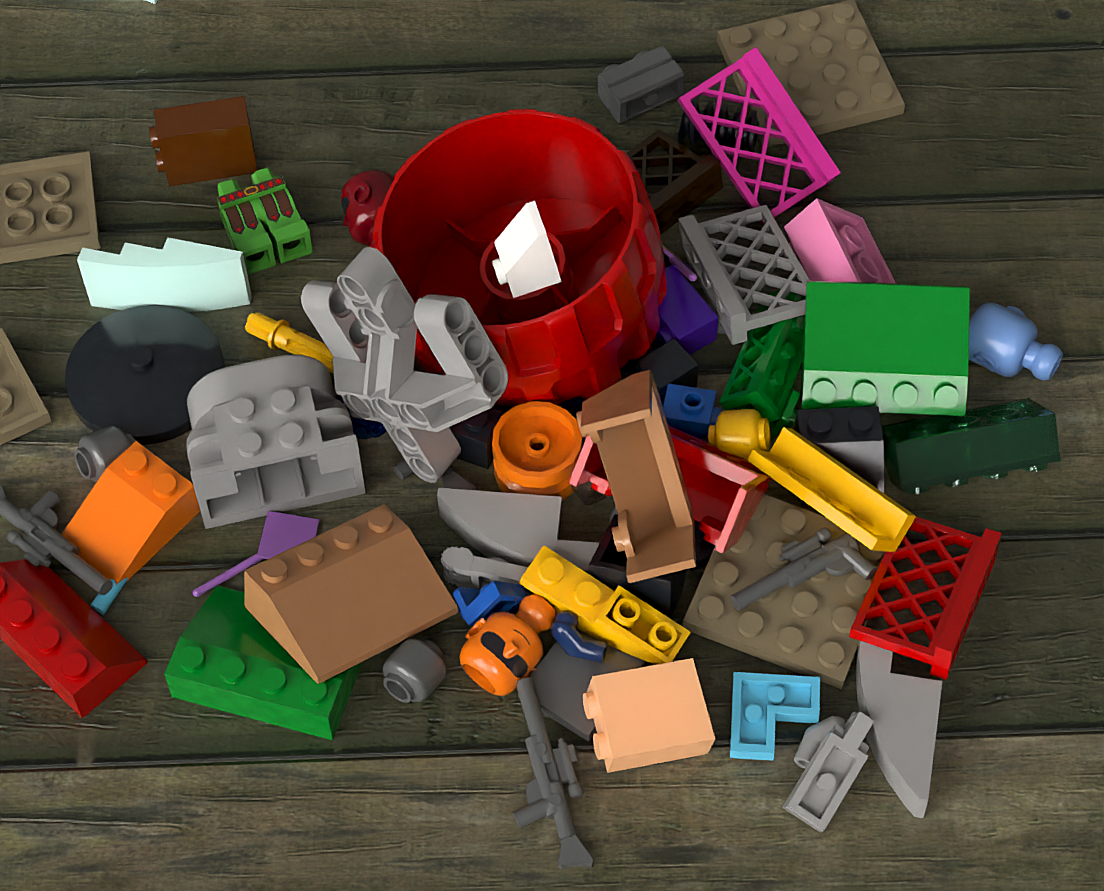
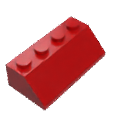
M26 559L0 562V639L82 719L147 664V660L49 567L41 564L35 567Z

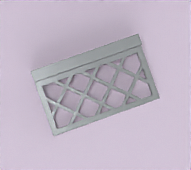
M767 205L697 223L694 215L678 218L681 249L696 274L732 345L747 341L748 330L805 314V300L793 302L785 299L790 292L806 296V281L809 278ZM760 220L765 224L761 231L745 227L746 224ZM717 232L729 234L724 241L708 236ZM738 237L753 241L749 248L733 244ZM762 244L778 247L774 255L758 251ZM726 254L742 258L737 265L722 261ZM751 260L767 265L763 272L746 268ZM776 267L792 271L788 279L772 275ZM739 278L755 282L751 290L735 286ZM764 285L781 289L776 297L760 293ZM753 302L769 307L766 311L752 315L748 310Z

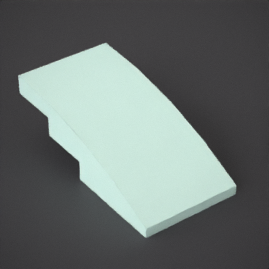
M167 237L163 249L125 242L120 255L82 247L77 259L90 304L95 307L124 310L138 306L157 305L172 307L185 312H199L249 305L252 300L244 256L241 251Z

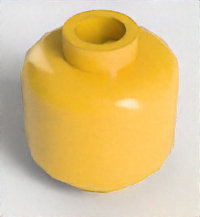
M756 409L721 411L717 417L716 425L709 426V443L724 452L747 460L752 450L768 451L770 449L769 421L767 418H762Z

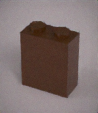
M245 96L154 110L156 125L149 126L150 139L153 149L160 148V150H155L157 168L159 173L166 172L169 187L254 174L255 171H258Z

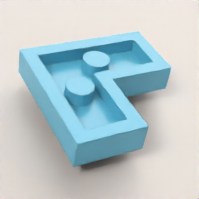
M734 672L730 758L774 761L775 721L818 723L820 713V677Z

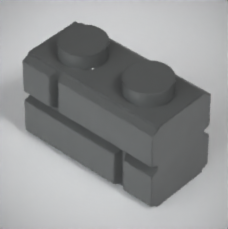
M664 46L652 51L643 50L634 59L620 65L611 64L602 73L598 74L599 98L606 108L610 109V113L618 124L684 94L683 70L675 60H672V56Z

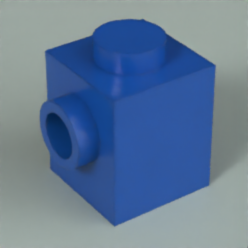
M668 383L663 405L667 424L699 439L708 436L709 426L716 425L717 417L722 411V408L715 407L716 391Z

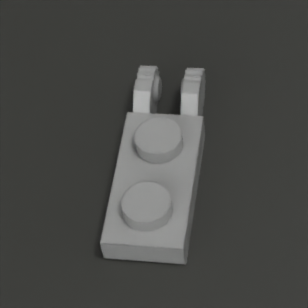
M447 547L446 550H443L444 553L441 554L445 580L448 583H452V585L456 584L464 588L482 589L493 581L519 584L521 577L528 568L510 564L498 557L483 558L473 556L471 551L464 547ZM523 586L527 595L534 594Z

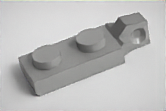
M859 711L857 713L852 712L843 728L835 724L831 731L827 732L782 808L818 832H823L869 757L866 753L870 746L864 743L863 739L874 723V720Z

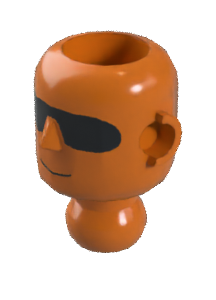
M530 594L521 600L518 612L515 615L509 612H496L486 620L483 618L479 619L465 634L468 640L462 647L459 655L462 668L473 681L489 693L497 696H506L512 693L517 688L518 680L529 677L534 670H537L534 667L540 661L544 651L538 634L541 631H547L551 628V624L555 623L556 611L541 596Z

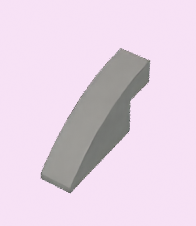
M438 488L439 516L466 543L487 558L498 557L510 564L528 567L542 546L545 545L594 577L589 572V563L599 543L560 540L562 527L561 496Z
M859 641L855 674L859 711L874 720L866 734L867 740L887 782L914 817L924 818L929 799L943 681L890 673L893 652Z

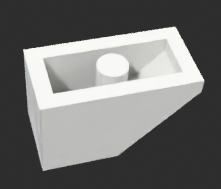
M535 201L526 203L494 242L499 259L493 260L492 263L499 284L502 285L508 282L513 298L562 282Z

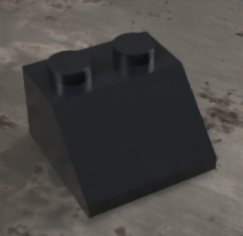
M879 406L797 410L795 431L884 493V444ZM801 500L802 505H808L806 502Z

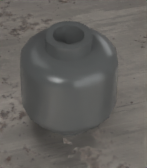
M113 425L83 436L79 441L78 449L74 453L75 463L79 472L85 479H91L97 483L105 469L135 442V439L131 434H125L120 428Z
M407 639L403 641L382 667L383 684L386 690L400 702L409 703L410 701L422 702L426 700L446 676V665L442 659L443 653L441 649L429 640Z

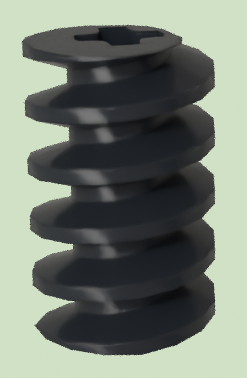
M693 99L692 104L699 114L713 117V101L709 100L704 110H700L699 99ZM723 104L718 118L739 122L742 107H738L734 115L729 116L728 104ZM757 110L751 112L748 119H745L744 124L759 127ZM683 111L678 132V142L682 143L689 134L690 144L697 146L702 137L685 111ZM705 122L709 130H711L712 124ZM717 125L715 139L722 146L730 147L731 143H733L734 148L738 129ZM743 131L740 150H744L747 146L749 152H754L758 134ZM704 141V143H705V148H706V149H710V148L708 147V145L706 144V142Z

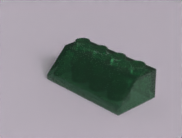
M1030 398L967 409L965 416L935 415L882 425L884 463L890 481L898 489L905 491L906 494L925 493L929 491V486L943 483L948 487L962 486L969 483V478L984 476L985 479L1004 478L1008 476V471L1021 468L1027 472L1041 471L1048 467V463L1061 461L1055 413Z

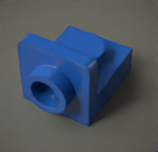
M493 581L482 589L458 587L453 592V596L459 606L461 616L468 626H473L479 619L483 618L486 620L496 612L514 613L518 609L521 600L527 596V593L520 584Z

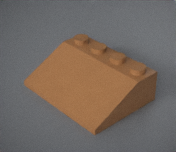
M385 504L244 570L245 608L317 684L458 613L457 604L410 528Z

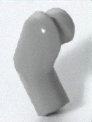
M830 716L810 726L804 733L794 757V762L806 769L827 732H830L835 724L842 728L844 727V718Z

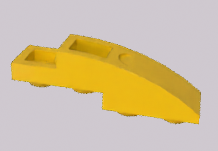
M545 545L542 546L519 581L520 585L553 605L556 614L562 611L575 614L578 619L577 629L599 641L607 642L613 648L656 665L672 662L691 633L618 585L615 591Z

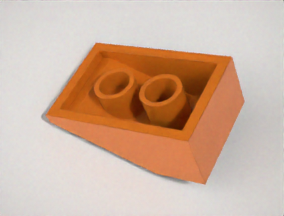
M135 441L105 469L62 532V535L79 548V556L108 579H114L117 585L125 578L129 580L200 512L193 483Z

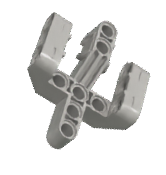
M364 247L338 276L337 282L311 280L307 283L302 291L301 304L333 355L335 391L338 395L342 396L351 416L381 422L412 471L424 481L436 483L461 453V447L449 427L492 408L507 388L508 371L470 304L464 298L429 294L424 298H419L415 304L386 256L375 248ZM417 329L420 330L446 373L445 376L413 370Z

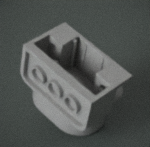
M292 354L229 366L207 374L190 390L187 398V407L192 432H190L187 438L186 446L191 466V479L205 529L267 516L268 511L280 513L366 494L358 442L353 432L350 414L345 404L336 399L330 372L319 360L305 355Z

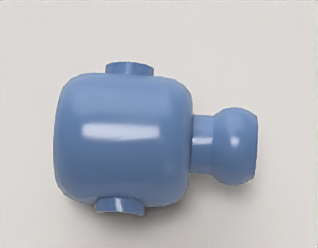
M986 302L978 307L969 320V360L1003 377H1014L1025 367L1031 370L1033 376L1043 381L1050 380L1062 360L1063 352L1054 344H1041L1037 342V326L1016 307L1008 306L1005 308L993 302Z

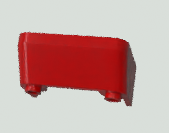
M668 425L691 502L694 520L700 522L699 529L705 533L704 539L716 545V551L724 553L740 540L767 490L771 477L746 459L724 452L708 442ZM587 436L569 484L577 487L590 481L592 482L591 487L595 491L612 496L597 443L593 444L590 436Z

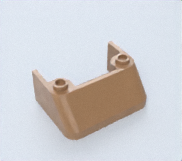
M651 370L635 373L583 401L582 411L576 413L582 437L590 436L593 444L597 443L618 512V526L612 527L613 539L617 551H625L628 583L696 567L695 522L692 506L657 386Z

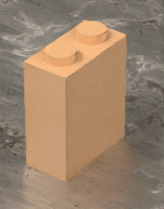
M693 658L592 676L587 692L583 693L585 714L588 719H594L597 733L593 734L595 754L598 760L604 759L607 773L708 754L715 741Z

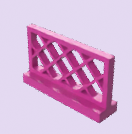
M757 47L745 53L741 59L678 99L679 104L714 156L720 160V165L750 209L760 206L757 201L759 188L780 192L777 207L770 211L775 218L818 189H822L834 181L841 173ZM736 72L740 74L746 83L744 97L723 92L726 78ZM719 84L718 91L711 90L712 87ZM750 92H752L756 99L749 98ZM700 95L717 98L713 117L699 114L691 101ZM722 99L743 104L739 122L718 118ZM748 105L764 110L767 115L765 128L744 124ZM705 122L712 124L711 130H709ZM771 124L774 125L777 131L771 130ZM717 125L738 129L734 148L719 145L715 139ZM743 131L764 135L760 154L740 150ZM769 136L785 141L788 146L786 159L766 155ZM726 154L733 155L732 161L729 160ZM793 155L795 156L798 162L792 161ZM738 156L759 161L755 179L740 176L736 170ZM764 162L785 166L781 185L761 181ZM790 168L804 170L812 184L803 190L787 187ZM747 185L754 186L753 193L750 191ZM785 193L794 195L788 200L784 201ZM762 220L759 221L761 226L765 225Z

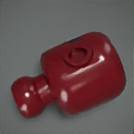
M366 170L357 173L344 184L340 196L345 215L343 226H348L354 241L362 245H369L368 247L375 248L376 250L373 229L377 209L383 205L386 194L394 181V177L386 171Z

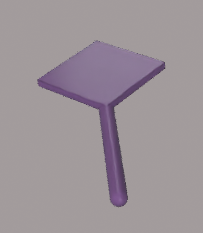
M268 511L258 553L194 589L193 596H201L216 587V585H220L262 559L267 560L316 537L319 519Z

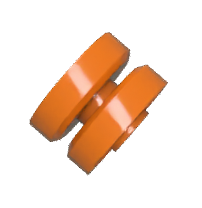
M538 401L514 406L503 414L493 429L492 438L494 475L499 488L505 493L561 496L562 501L574 493L577 487L569 484V481L582 450V435L577 420L565 408L550 402Z

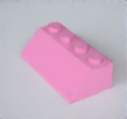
M816 198L784 226L790 239L789 245L794 254L799 258L809 280L896 283L863 217Z

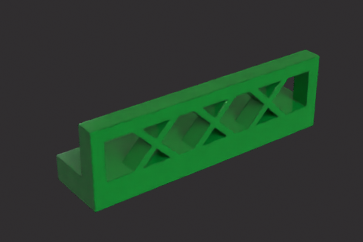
M780 290L769 293L767 295L776 297ZM790 292L785 300L798 302L805 300L806 296ZM760 304L757 313L766 311L769 307ZM805 314L749 330L747 341L744 342L719 401L724 410L752 404L763 418H767L769 422L780 419L802 363ZM748 384L747 389L741 391Z

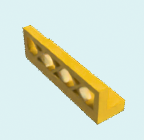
M783 427L770 452L752 450L747 461L871 550L895 552L916 518L910 511L792 428Z

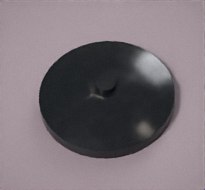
M138 306L118 311L103 318L82 335L72 349L67 361L65 384L75 414L91 431L95 432L113 425L120 428L125 434H131L135 441L141 445H149L174 439L192 430L187 407L188 394L201 378L213 371L225 368V363L216 336L197 317L180 309L167 306Z

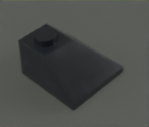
M614 514L589 563V572L598 581L615 591L619 585L671 619L682 595L687 569L628 583L625 551L618 552L613 539L612 527L618 526V515Z

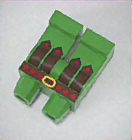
M267 167L255 171L251 175L253 185L240 189L238 182L232 179L218 184L219 197H217L221 220L233 250L243 252L247 275L276 266L274 250L281 264L313 253L310 230L305 220L301 219L282 175L275 177L270 168ZM300 239V243L295 248H283V244ZM264 251L263 257L257 261H248L246 259L247 256Z

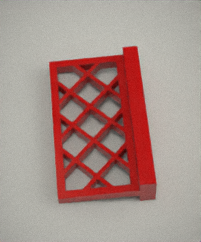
M916 517L909 530L924 534L928 540L911 545L905 535L895 552H885L851 626L849 637L931 664L930 675L947 680L996 562L1002 533L985 528L983 536L979 537ZM956 544L968 548L969 552L952 558L945 547ZM935 550L942 561L925 566L919 554ZM909 558L915 569L899 574L892 562ZM949 571L956 582L939 587L932 575ZM923 579L929 590L912 595L905 583ZM896 587L902 598L885 603L879 591ZM936 600L943 612L927 617L919 605ZM910 608L917 620L899 625L892 613ZM882 616L889 628L877 631L865 627L864 624L868 620ZM924 630L930 639V644L928 647L910 642L906 635Z

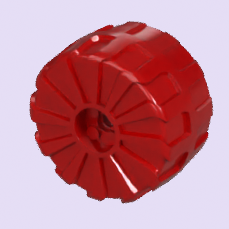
M511 109L507 112L490 114L460 122L444 130L443 134L430 141L404 162L394 175V181L386 194L383 205L377 209L373 229L376 248L390 261L414 303L416 304L419 298H424L426 295L439 294L461 297L470 304L508 371L507 388L494 404L496 406L514 407L531 401L550 402L559 406L560 402L577 396L589 399L619 382L621 379L620 369L629 360H636L643 356L659 330L658 306L661 305L665 298L667 279L662 239L656 215L640 174L629 155L625 151L618 150L601 134L598 127L577 117L570 118L555 113L538 111L537 109ZM535 201L562 282L513 298L508 282L502 285L499 284L492 263L493 260L499 259L494 242L526 203ZM417 329L415 360L423 372L445 376L446 373L420 330Z

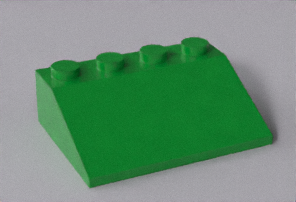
M807 280L800 388L802 410L879 406L880 413L965 416L969 362L970 287Z
M216 585L180 636L164 675L173 698L333 741L363 662L317 684L245 608V592Z

